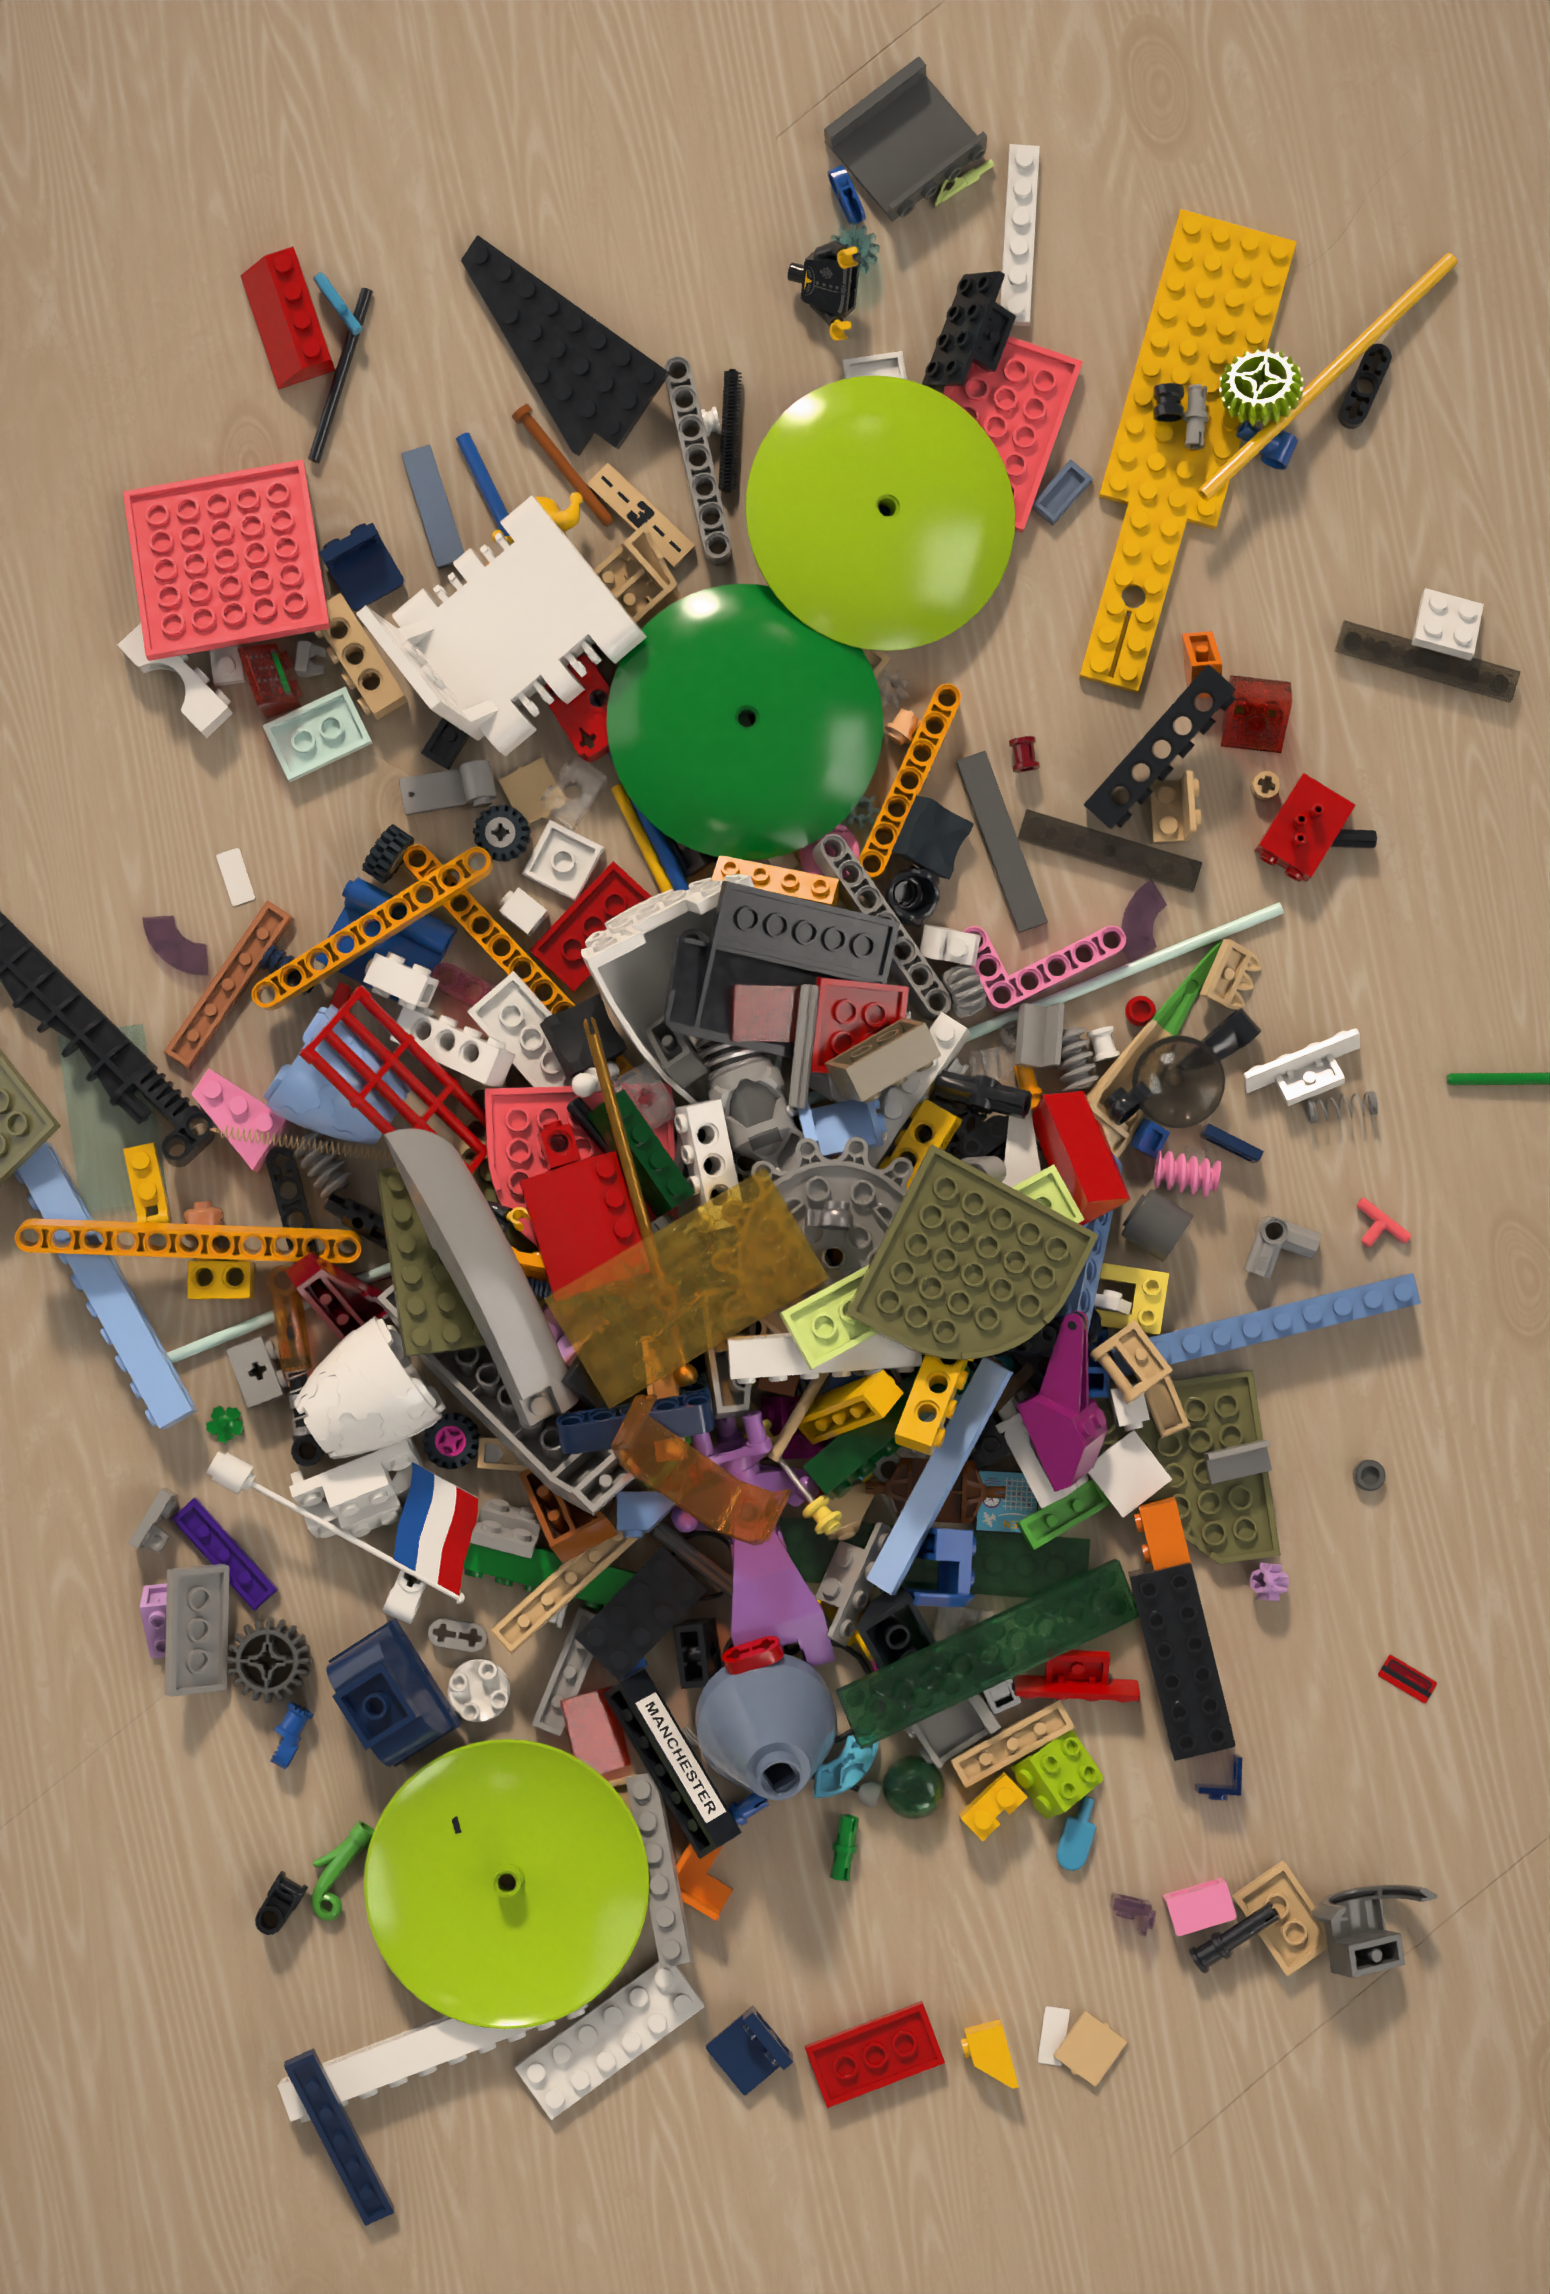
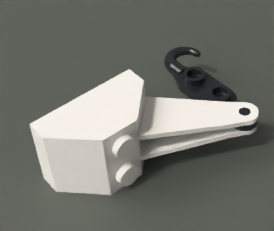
M1031 1108L1025 1119L1009 1115L990 1117L965 1135L952 1155L960 1160L967 1157H983L1006 1141L1004 1160L1006 1177L1002 1183L1013 1187L1041 1172Z

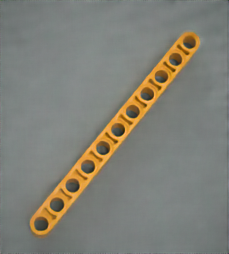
M411 845L404 852V864L418 881L443 866L423 845ZM419 853L426 855L427 859L423 866L413 867L411 865V859L414 855ZM451 873L445 876L447 878L446 886L453 887L458 884L457 879ZM425 888L433 896V890ZM467 890L441 905L507 976L513 971L515 972L516 968L521 964L531 966L532 971L529 977L521 980L535 995L542 986H548L552 989L551 998L547 1001H541L552 1015L564 1008L575 1006ZM458 898H466L468 900V907L462 912L454 911L452 908L453 902ZM479 920L489 922V929L484 934H477L473 931L474 924ZM500 942L510 944V951L505 956H497L494 953L495 946ZM623 1055L617 1057L615 1064L619 1068V1074L617 1075L619 1077L612 1081V1083L620 1085V1080L624 1076L632 1075L637 1079V1084H643L640 1074Z
M39 1218L27 1219L22 1222L14 1237L15 1244L19 1249L32 1253L298 1262L309 1252H312L330 1263L346 1264L356 1261L362 1249V1240L359 1234L352 1230ZM23 1230H35L39 1240L35 1242L26 1240L23 1236ZM57 1230L67 1231L71 1241L68 1243L59 1242L55 1237V1232ZM90 1231H96L101 1234L103 1242L93 1244L89 1242L86 1234ZM122 1232H128L133 1235L135 1243L124 1245L120 1242L118 1235ZM155 1233L162 1234L166 1238L167 1243L163 1246H155L151 1242L150 1236ZM188 1234L194 1235L199 1244L195 1247H187L183 1244L182 1237ZM217 1236H225L229 1239L230 1246L223 1249L218 1248L214 1244L213 1239ZM249 1237H257L260 1239L262 1246L256 1250L249 1249L245 1244V1240ZM280 1238H288L292 1241L293 1248L283 1251L278 1248L276 1242ZM312 1239H319L324 1243L325 1248L320 1252H314L308 1247V1242ZM344 1240H350L355 1243L356 1249L351 1253H345L339 1248V1244Z

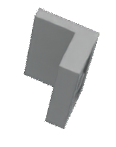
M1028 1003L1019 1005L1015 1053L1016 1066L1043 1070L1060 1065L1064 1004L1058 1003L1048 1007Z
M1263 1439L1203 1453L1210 1484L1271 1471L1272 1466L1267 1447L1271 1446L1270 1441Z

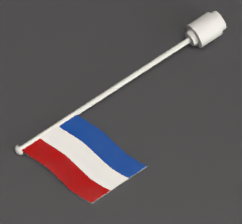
M219 1451L206 1473L213 1477L212 1480L234 1493L239 1494L241 1489L247 1492L252 1487L457 1600L456 1604H461L464 1601V1594L462 1592L460 1594L463 1566L472 1532L477 1523L478 1497L420 1465L412 1462L411 1485L397 1528L394 1558L254 1482L256 1475L251 1473L254 1467L228 1452L225 1455Z

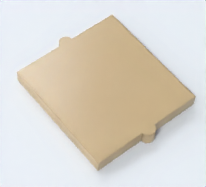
M543 757L524 767L518 766L515 772L498 780L511 806L522 813L529 822L528 825L541 818L547 819L549 814L568 805Z
M1084 2010L1053 2056L1069 2067L1073 2075H1080L1096 2087L1126 2045L1127 2040L1110 2029L1108 2022L1102 2023Z

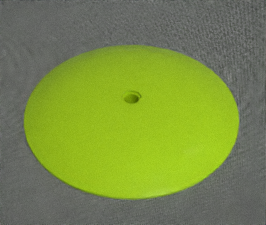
M858 376L842 379L810 392L786 410L771 427L757 451L748 478L745 505L747 532L756 563L765 581L782 604L801 622L839 643L866 650L896 651L916 648L935 642L956 631L981 610L996 590L1007 568L1015 534V507L1011 483L1005 465L987 433L968 412L942 393L917 382L889 376ZM879 504H885L889 507L891 512L889 517L880 513L878 509Z
M496 1739L471 1743L437 1757L417 1771L396 1792L384 1809L369 1844L364 1873L365 1906L374 1940L386 1963L401 1983L418 1999L450 2018L475 2026L495 2029L527 2028L560 2019L578 2010L601 1993L619 1974L639 1939L645 1921L650 1885L648 1860L640 1830L630 1809L614 1787L594 1768L564 1750L543 1743L518 1739ZM456 1816L462 1831L455 1834L452 1819ZM511 1874L516 1880V1886L512 1889L504 1888L500 1883V1876Z

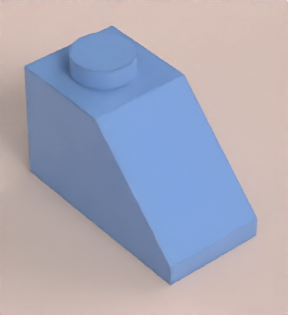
M618 1492L617 1532L623 1533V1538H642V1533H649L680 1502V1492Z

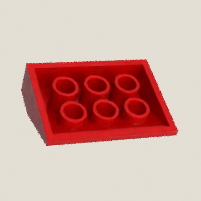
M616 1151L585 1158L519 1182L554 1302L642 1280L651 1272Z

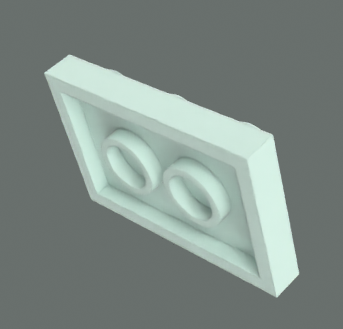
M346 687L262 725L289 782L373 743Z

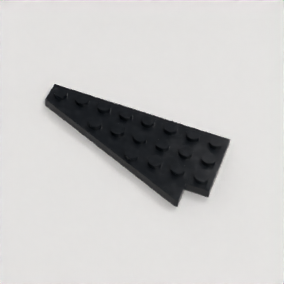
M477 235L462 257L461 262L571 451L580 456L594 433L615 448L620 449L670 372Z

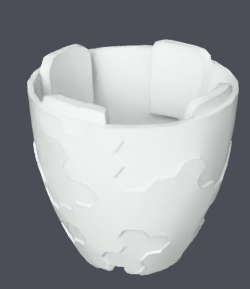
M375 1316L357 1330L349 1333L328 1354L307 1379L294 1401L298 1413L302 1414L305 1412L307 1415L304 1418V1423L318 1445L333 1459L362 1455L406 1440L437 1423L442 1418L441 1412L445 1409V1405L437 1390L432 1386L427 1388L409 1358L404 1357L401 1336L392 1325H386L383 1319H378Z

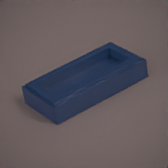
M1209 1123L1204 1126L1200 1134L1201 1138L1251 1163L1260 1161L1264 1153L1263 1150Z

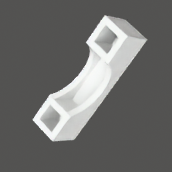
M141 623L118 644V647L143 673L163 669L172 671L182 678L185 685V700L180 711L206 738L233 714L227 706L231 701L220 689L213 692L207 686L210 679L198 667L192 670L185 663L189 659L186 654L148 661L145 655Z

